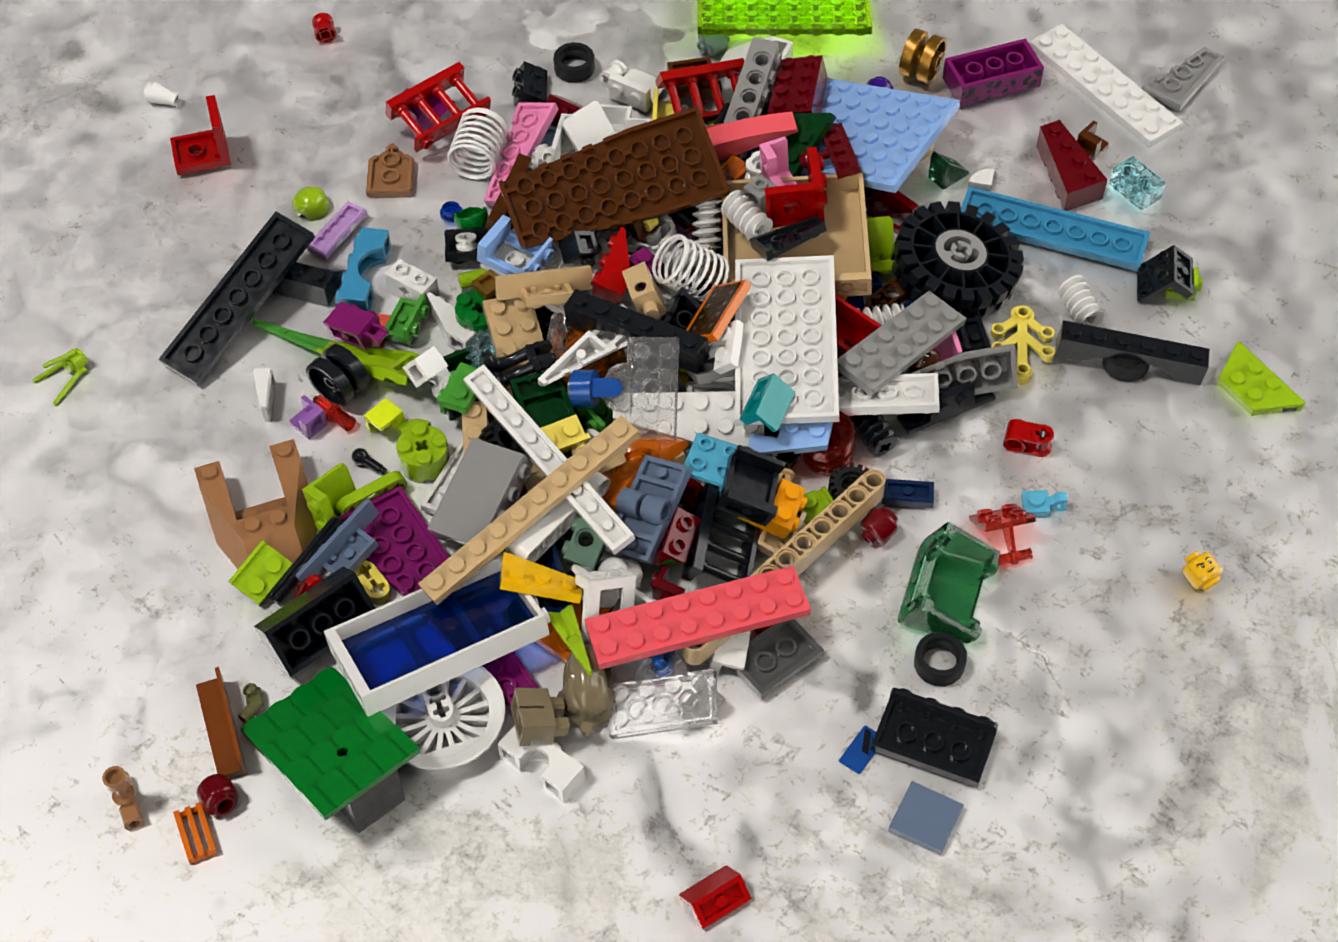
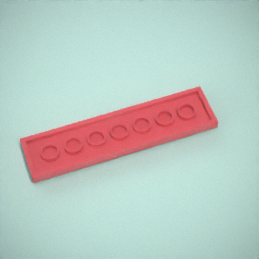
M793 565L586 618L584 621L598 668L601 670L811 615V608Z

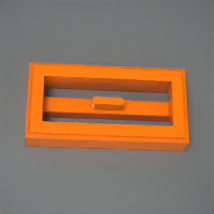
M200 802L195 803V807H185V810L179 812V810L173 812L190 864L218 854ZM199 814L210 850L204 851L193 815ZM182 819H188L197 847V855H193Z

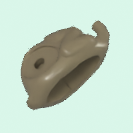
M584 643L592 675L590 676L586 673L573 653L570 652L564 666L563 688L559 691L557 697H563L564 717H568L569 723L577 726L582 735L588 738L593 735L599 725L605 724L610 720L618 694L612 687L611 667L599 670L591 643Z

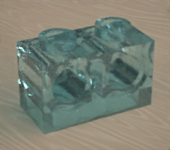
M1132 156L1113 168L1109 184L1142 211L1161 199L1166 182Z

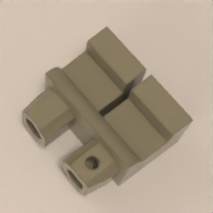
M515 688L511 712L514 725H516L515 730L519 746H530L532 740L545 739L547 744L552 745L554 736L568 735L570 728L568 717H555L561 716L564 713L565 703L563 697H550L548 688Z

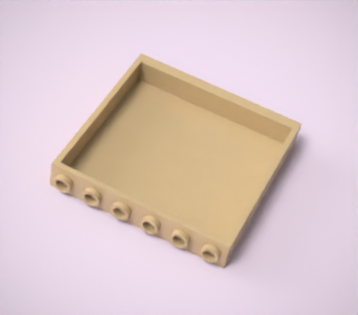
M863 173L838 179L836 174L826 175L827 188H824L827 193V204L824 205V217L827 231L775 258L834 255L835 294L839 297L872 295ZM808 176L780 177L782 182L796 181L797 184L808 183ZM753 179L728 180L726 182L730 193L735 190H741L744 193L743 187ZM727 196L722 197V204ZM722 214L723 256L728 260L729 277L727 283L735 282V260L760 259L763 257L751 247V242ZM775 227V228H772L770 231H773V230H776V229H779V228H782V227Z

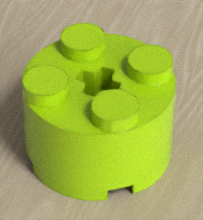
M422 422L413 424L411 428L403 432L396 443L402 473L407 479L415 483H424V481L431 479L436 481L450 458L446 435L438 428L425 425Z

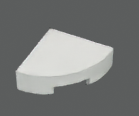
M982 169L975 172L969 180L968 187L991 191L995 169Z

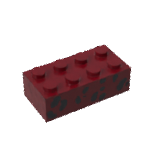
M823 55L781 59V63L777 68L767 115L784 112L821 113L828 78Z

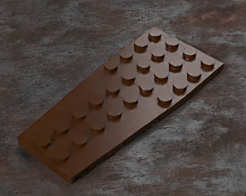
M698 106L630 127L603 138L602 142L586 145L580 151L564 154L558 160L548 164L547 162L538 165V168L526 173L525 171L516 174V177L504 182L502 180L499 181V188L521 249L543 245L549 237L553 238V242L561 241L573 231H594L595 233L662 217L730 194L728 184Z

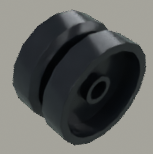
M331 344L322 352L321 358L314 359L306 367L307 378L311 385L326 401L337 407H345L354 398V393H360L370 382L369 374L360 360L350 350L339 344Z

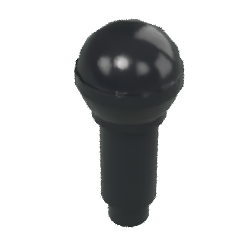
M357 448L353 451L351 457L354 464L365 465L378 474L384 475L387 468L371 458L365 449Z

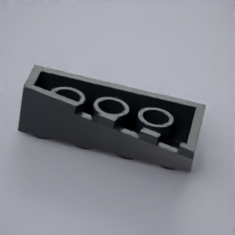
M296 262L272 293L329 307L336 295L337 289L342 284V273L346 270L322 269Z

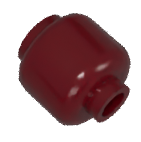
M886 507L873 508L860 522V528L863 531L861 537L870 545L874 543L885 545L898 531V518Z
M213 774L206 777L199 784L196 792L202 807L212 816L229 814L235 808L239 799L238 790L224 774Z

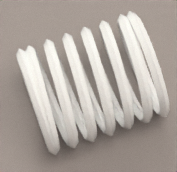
M472 108L464 112L447 154L448 163L452 169L461 176L475 180L486 179L493 175L508 134V126L504 119L496 112L485 108ZM477 112L487 114L499 122L502 130L494 121L484 116L468 115ZM474 118L485 120L497 128L500 136L493 128L482 122L466 121ZM474 124L487 128L496 136L497 139H495L488 132L482 129L466 127V125ZM471 130L480 132L488 136L491 140H487L486 138L479 136L477 134H472L469 131ZM466 147L470 151L485 154L486 157L472 155L462 148ZM457 149H459V150H460L462 153H464L466 156L471 157V158H473V159H477V160H488V159H489L490 161L484 162V163H479V162L470 161V160L464 158L463 156H461V155L459 154V152L457 151ZM454 153L457 155L458 158L471 165L489 166L482 169H476L465 166L456 159ZM452 159L456 164H458L463 169L473 172H487L480 175L468 174L458 169L453 164Z
M675 234L667 238L657 250L652 265L653 278L657 283H661L663 286L669 287L676 292L682 287L685 288L699 304H702L709 291L704 295H698L713 280L717 269V260L720 261L721 266L713 286L719 285L723 276L724 264L726 270L722 284L727 283L729 277L728 260L713 250H708L705 246L695 243L692 239H687L682 234ZM682 240L672 249L668 256L664 271L665 279H663L661 267L664 256L675 241ZM684 244V249L678 254L674 262L671 276L668 277L671 259L675 252ZM692 257L691 262H690V264H689L687 270L684 272V269H685V266H686L687 262H688L689 259ZM699 260V263H698V265H697V267H696V269H695V272H694V273L692 274V276L690 277V274H691V271H692L693 267L695 266L696 262ZM657 261H658V268H657L658 276L656 275V265H657ZM714 261L713 269L708 280L703 285V287H701L697 291V287L703 281L709 270L710 263Z

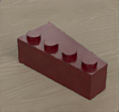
M1057 120L1040 126L1036 146L1044 166L1049 171V179L1055 186L1057 199L1059 198L1061 201V209L1070 211L1103 199L1107 178L1064 124Z

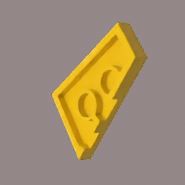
M503 551L500 575L501 590L580 604L582 588L575 584V577Z

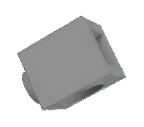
M760 174L743 187L744 195L748 196L750 201H753L756 207H759L761 212L766 214L764 188L777 185Z

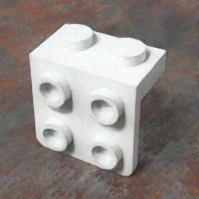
M634 68L630 69L624 77L612 72L608 77L609 97L647 113L653 105L654 89H657L656 77ZM665 88L658 89L659 97L666 90Z
M596 100L591 101L562 121V127L576 152L582 150V147L586 145L602 142L603 138L625 130L614 131L602 107Z

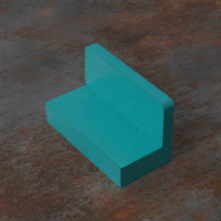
M774 373L758 379L740 416V420L746 425L761 421L772 432L778 431L795 391Z

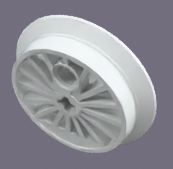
M446 656L430 657L424 659V661L428 665ZM413 663L407 666L392 680L417 670V665ZM480 666L415 695L424 706L407 699L381 711L395 725L412 724L400 729L408 737L415 735L411 740L417 746L425 741L420 750L421 753L408 761L407 764L426 770H447L474 761L492 746L503 727L505 700L497 680L488 670ZM450 683L459 684L450 699ZM467 687L473 690L460 700ZM432 693H440L437 696H430ZM479 697H482L484 700L483 702L471 705ZM404 708L416 714H400V712ZM489 710V716H473ZM472 726H486L484 731H481ZM462 733L469 735L473 738L468 740ZM446 734L449 746L443 748L444 736ZM452 735H453L460 743L455 744ZM437 740L436 751L429 753L435 741Z

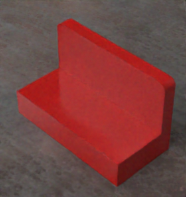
M729 866L722 867L679 894L680 899L689 905L698 926L702 929L752 899L741 874Z

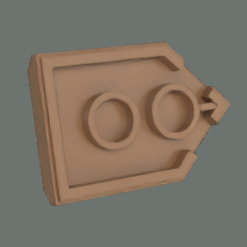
M393 143L387 146L386 150L380 155L370 158L368 161L366 195L370 198L409 197L412 194L414 158L408 154L405 155Z

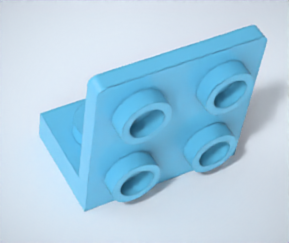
M697 433L684 465L689 466L693 470L690 477L719 486L718 491L719 495H721L728 458L738 445Z

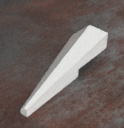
M588 330L538 378V384L546 386L572 373L573 370H578L637 340L610 331L594 330L590 332Z

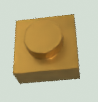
M491 269L471 281L472 288L485 300L492 299L496 296L495 277L497 275Z

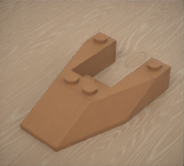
M294 439L269 446L285 497L236 512L220 462L216 461L194 468L217 546L237 570L262 540L290 562L294 563L316 536L317 528L302 491L303 488L308 486V482ZM298 580L291 590L298 588L301 582Z

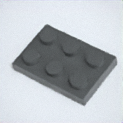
M793 619L774 624L750 640L744 669L733 670L762 700L824 655V649Z

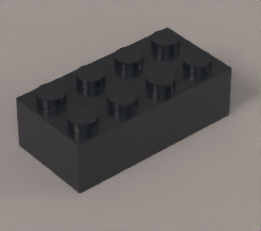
M341 567L253 627L279 670L291 677L330 650L324 634L325 630L376 608L356 573L348 568Z

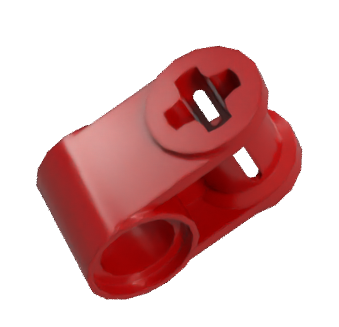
M1012 419L1008 422L1003 446L1011 452L1045 457L1052 451L1051 442L1054 438V431L1047 425L1026 422L1021 419Z

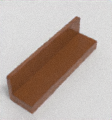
M216 667L217 678L196 684L217 774H224L231 780L247 775L248 772L226 685L219 667Z

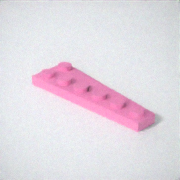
M518 102L511 121L513 127L506 137V147H503L501 151V161L496 164L494 175L491 178L484 198L487 207L494 206L501 192L499 181H506L518 154L521 153L532 157L535 148L541 144L559 110L556 103Z

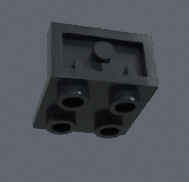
M1172 245L1143 262L1137 271V301L1139 303H1144L1168 288H1171L1186 299L1194 295L1193 258L1177 246Z

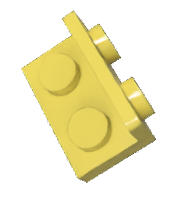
M577 414L540 428L562 454L583 447L591 438L589 433L585 434Z

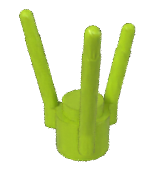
M72 349L66 354L44 363L43 368L53 367L35 377L33 382L36 383L62 367L69 373L76 372L53 401V405H57L78 378L87 371L84 366L88 364V359L80 349Z

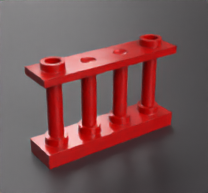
M744 58L663 71L659 73L655 83L657 89L665 88L668 90L674 113L683 111L676 87L683 84L689 86L694 107H699L704 123H713L724 106L718 80L724 77L730 79L734 92L739 79L738 76H740L744 65ZM707 81L710 84L717 110L705 112L697 85L698 82Z
M460 61L386 101L385 114L390 121L401 117L416 135L414 139V150L416 152L430 148L438 140L455 132L462 114L468 109L485 108L490 110V97L487 96L479 101L464 84L465 67ZM451 87H456L471 106L460 111L445 91ZM433 97H438L453 116L442 121L426 101ZM415 107H420L434 126L423 131L408 111ZM477 112L471 113L468 116L478 115L485 117L487 114ZM474 118V119H469V120H467L466 122L474 121V120H476V118Z

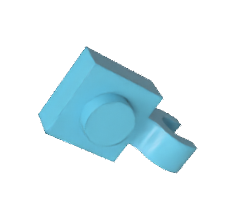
M1048 490L1022 491L1021 501L1024 518L1050 517L1051 511H1066V503H1068L1067 492H1058L1048 496Z

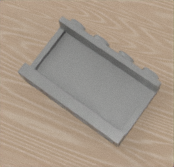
M472 437L427 530L440 540L447 541V539L465 545L519 500L521 489L531 475L533 463L522 453Z

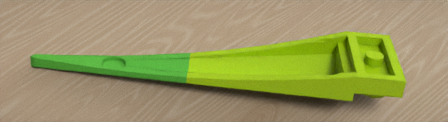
M253 318V325L320 354L331 344L342 345L360 360L370 376L379 380L405 386L412 382L402 367L420 356L417 353L373 347L365 351L347 343L304 334Z

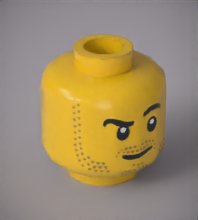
M1195 551L1184 559L1187 564L1183 566L1182 574L1194 589L1202 588L1206 591L1221 580L1222 567L1210 552L1199 554L1198 551Z

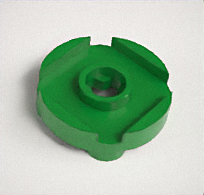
M475 290L457 296L455 305L456 320L463 328L467 326L475 332L489 331L484 311L479 313L475 310L478 308L483 309L482 302L485 299Z

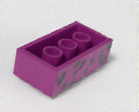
M1025 38L945 58L942 78L953 97L959 100L960 107L1040 87L1044 66Z

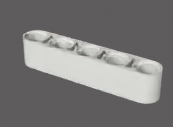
M599 471L587 480L600 497L604 496L611 484V480ZM564 499L506 547L505 551L535 563L572 527L575 517L581 516Z

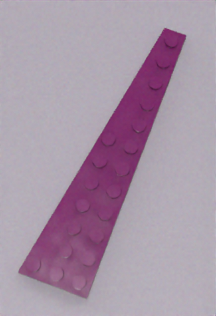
M398 486L370 500L379 511V514L365 528L364 532L379 544L366 560L372 562L388 583L403 597L421 589L418 583L445 562L449 556L437 538L427 530L428 525L402 487ZM356 508L338 516V518L344 523ZM474 592L456 600L482 640L485 639L482 636L490 628L494 634L500 633V630ZM448 604L421 615L455 652L473 645V642ZM514 651L482 665L497 680L503 692L505 703L510 709L515 688H539Z

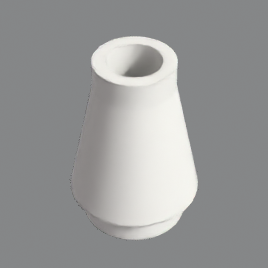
M149 82L144 90V99H147L149 103L176 106L179 94L174 93L157 82Z

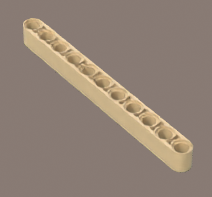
M874 469L865 472L750 576L793 565L799 576L882 500L886 481L885 475L881 471ZM732 636L682 648L683 659L690 665H700Z

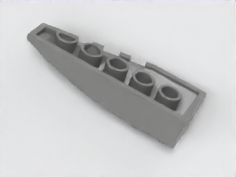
M1014 344L963 352L910 373H938L939 393L968 381L975 386V395L1018 388Z

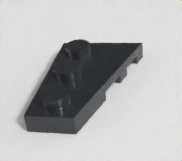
M813 216L750 238L751 247L769 261L819 236V234L827 230L825 222L818 216Z

